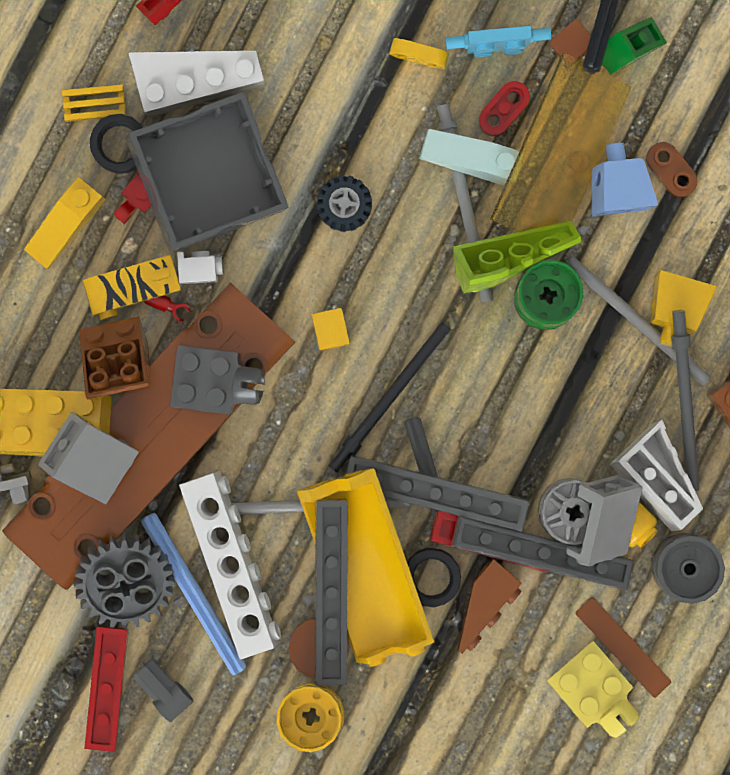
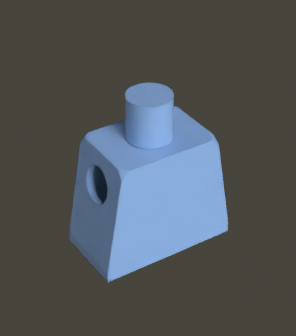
M624 143L606 145L608 161L602 162L592 169V217L646 211L658 206L644 160L642 158L626 159Z

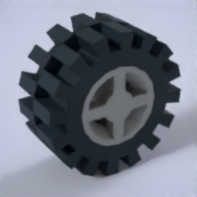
M340 175L337 178L329 179L321 187L317 197V209L322 221L331 229L340 232L354 231L356 228L364 225L365 221L369 218L372 209V198L369 189L361 180H357L353 176Z

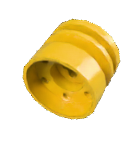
M307 683L296 687L283 698L277 710L276 723L280 736L289 746L299 751L315 752L326 748L338 736L344 724L345 710L340 697L333 689L327 686H316L315 683ZM314 708L316 709V715L320 716V719L310 723L308 722L309 717L304 715V713Z

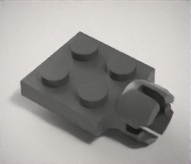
M178 345L170 407L233 415L235 404L256 405L260 403L264 391L247 388L248 383L265 385L264 372L258 368L242 366L240 363V353Z

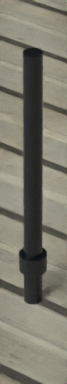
M443 322L438 325L352 436L348 435L341 443L343 447L328 465L335 472L338 473L351 455H356L362 448V445H360L451 330Z

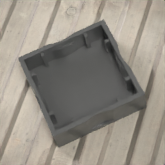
M245 92L205 105L189 115L169 118L128 133L125 138L170 254L281 213L289 208L274 167L264 152L260 131Z

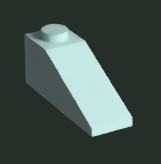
M427 129L419 159L506 186L515 182L523 152L493 142Z

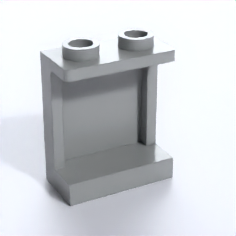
M71 412L38 466L62 483L107 504L122 478L132 466L139 451L124 440L113 437L91 425L79 415Z
M620 475L581 484L578 497L592 503L583 544L567 547L566 554L572 556L579 564L584 566H593L596 563L612 560L615 557L627 554L643 486Z

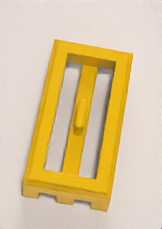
M123 84L62 90L63 109L65 112L64 120L66 122L103 119L113 114L126 115ZM118 93V97L70 102V97ZM119 104V109L71 113L72 108Z

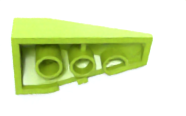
M567 221L453 246L456 278L463 293L479 292L483 289L494 287L528 270L531 266L580 243L581 236L573 222Z

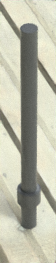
M685 310L672 311L674 335L671 336L672 349L676 350L685 469L694 490L699 491L688 355L691 341L690 334L686 331Z

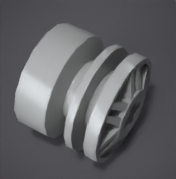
M573 478L557 480L545 489L539 499L537 510L540 523L548 534L561 543L579 545L584 542L592 503L578 497L580 485L587 483L582 480ZM575 504H578L577 510L581 512L580 516H574L572 520H569L570 515L566 513L567 507L573 508Z

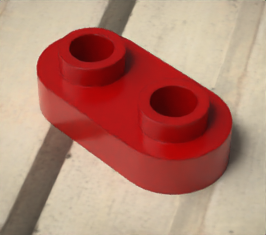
M518 81L506 83L482 110L479 116L481 130L489 136L503 134L526 108L530 99L528 88ZM510 93H516L519 96L517 103H511L508 100ZM489 117H498L499 125L491 126L488 123Z

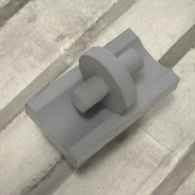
M0 460V492L10 490L13 504L29 501V483L32 480L30 471L5 477V474L15 472L13 463L2 465ZM0 497V507H2L3 504Z

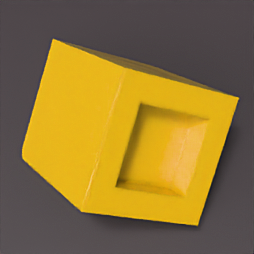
M341 308L312 314L320 351L350 345Z

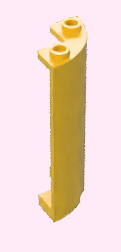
M370 468L348 473L346 476L336 479L331 478L298 490L297 494L314 542L315 501L346 499L348 501L347 637L356 663L368 664L369 667H373L386 662L385 657L393 653L407 654L408 657H412L425 652V646L434 643L375 469Z

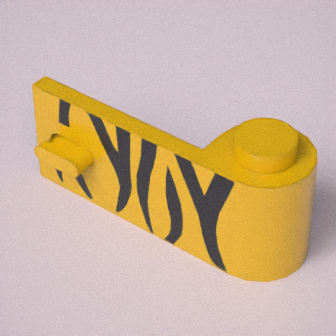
M171 255L83 280L92 316L99 315L100 320L118 316L117 310L122 307L181 291Z

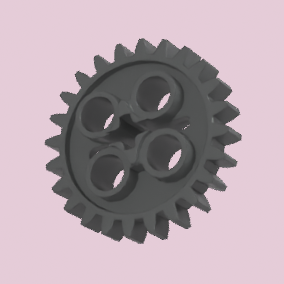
M124 533L121 536V541L116 542L115 538L110 535L109 544L106 545L101 540H98V550L91 547L87 548L88 557L81 556L80 565L82 567L75 568V576L77 578H74V588H77L76 599H81V609L89 608V618L98 614L99 624L109 619L111 628H114L118 621L122 623L123 629H126L129 621H132L136 627H139V619L141 618L150 623L151 612L158 616L161 615L159 605L168 607L167 597L173 596V587L171 586L175 585L174 576L171 575L173 574V566L168 564V555H160L161 548L159 545L150 549V539H146L140 544L138 535H135L132 541H127L126 534ZM132 562L142 563L138 567L129 566ZM102 570L111 571L108 575L99 574ZM141 588L149 589L146 593L137 592ZM111 596H116L120 598L116 601L108 600V598Z

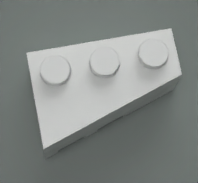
M660 420L652 423L610 465L620 476L643 486L640 498L672 532L682 530L703 510V507L687 473L684 472L679 462L678 453L675 447L672 446L665 431L666 427L663 421Z

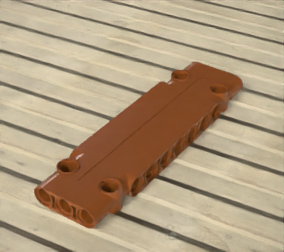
M230 282L213 302L197 316L190 327H186L150 365L149 386L126 391L111 407L109 434L117 439L124 440L139 451L107 504L49 475L41 489L29 499L28 503L7 524L2 532L63 589L68 590L74 584V578H77L75 576V568L82 567L80 565V557H88L81 549L83 540H92L96 545V550H98V540H101L106 545L109 544L110 535L117 540L231 416L228 414L170 407L178 345L240 353V363L244 367H246L250 359L258 358L263 364L262 371L265 377L272 367L294 345L295 341ZM206 317H214L217 321V329L212 334L204 333L201 328L202 321ZM248 383L247 389H253L257 384ZM242 403L235 404L233 408V413L238 409V407ZM40 497H44L50 502L51 508L47 514H42L37 509L36 504Z

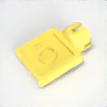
M591 641L546 680L586 728L597 722L610 736L616 738L627 731L617 720L616 717L618 715L631 727L639 719L638 712L627 699V695L633 689V686L594 641Z

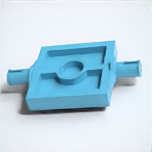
M531 26L468 31V34L463 36L445 37L446 50L465 48L467 54L474 53L475 58L490 57L494 51H504L505 55H517L523 53V49H527L529 44L534 41H550L551 29L550 27L532 29Z

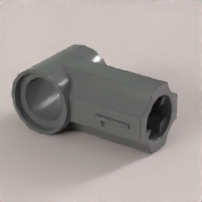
M153 658L133 676L137 683L154 700L153 704L158 712L169 722H172L194 702L188 691L177 681L174 682Z

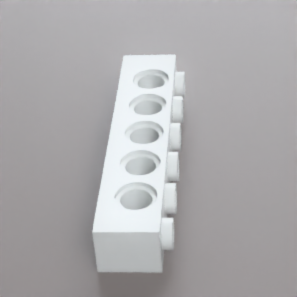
M220 471L180 484L186 507L239 659L241 660L274 649L280 644L281 631L278 623L271 619L269 613L271 609L270 599L267 593L261 590L259 568L256 563H252L248 553L251 551L249 539L240 530L238 524L241 522L239 510L236 505L231 506L228 495L231 493L228 479L226 476H222ZM208 498H213L217 501L219 505L217 513H211L207 509L206 502ZM218 527H223L228 531L229 539L227 542H222L217 538L216 531ZM228 556L235 557L238 560V571H232L228 568L226 564ZM238 585L248 589V600L238 597L236 592ZM251 614L258 618V629L251 628L247 624V615Z

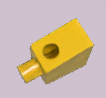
M660 270L654 278L650 316L651 324L663 327L659 343L672 347L671 336L674 335L672 311L685 310L686 331L690 335L696 332L717 286Z

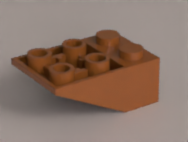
M139 316L79 329L87 400L149 386L150 358L148 342Z

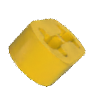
M399 38L393 39L389 52L390 55L396 58L438 69L446 68L449 53L444 50Z

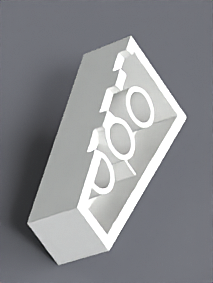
M256 51L129 53L143 109L148 117L266 86Z

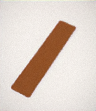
M593 597L575 612L582 622L654 698L671 684V680Z

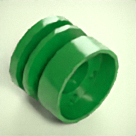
M557 260L541 261L531 266L517 283L514 292V307L519 317L530 327L539 330H554L566 324L580 309L584 297L583 284L578 273L568 264ZM544 290H546L547 295L552 294L554 297L549 302V305H547L546 300H540L539 298L544 293Z

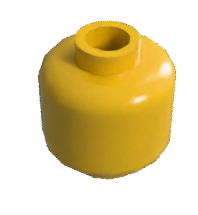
M640 502L629 547L638 545L642 548L658 532L655 528L657 525L656 517Z

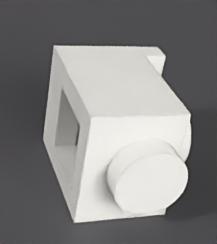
M209 251L191 252V258H186L184 252H177L180 284L218 282V275H223L222 256H209Z

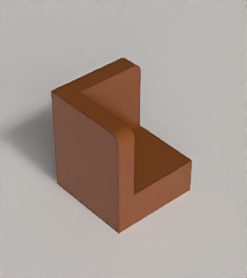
M575 19L549 42V45L563 60L562 66L567 70L587 52L591 35Z

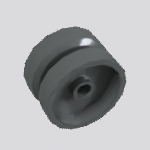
M680 533L669 536L658 545L652 557L651 570L654 581L662 592L679 602L695 604L706 601L717 593L724 580L725 565L722 554L713 543L695 534ZM688 563H690L689 566L692 568L689 574L684 571V567Z

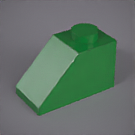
M653 18L645 19L619 31L609 38L602 64L609 75L630 66L667 43Z

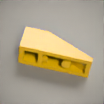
M78 177L55 204L24 250L46 269H49L104 204L106 199Z

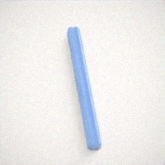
M151 513L141 520L143 527L154 545L160 546V555H168V564L173 566L172 575L230 673L236 675L246 668L243 659H239L236 647L155 513Z

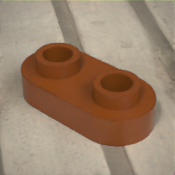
M659 142L649 149L646 155L647 165L671 195L686 197L696 189L697 176L673 145L667 142ZM659 152H665L668 155L667 162L659 161ZM678 176L686 177V186L678 185Z

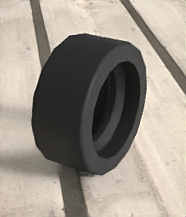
M124 114L109 115L101 119L93 128L90 136V151L95 161L107 171L116 174L130 173L137 169L133 157L124 162L110 160L102 150L103 136L109 129L116 126H124L132 131L144 127L131 116Z
M426 548L412 555L407 564L413 582L414 572L423 561L434 559L446 565L450 573V581L442 593L426 595L416 587L422 606L438 607L445 605L455 597L460 588L461 573L458 563L449 553L442 549Z

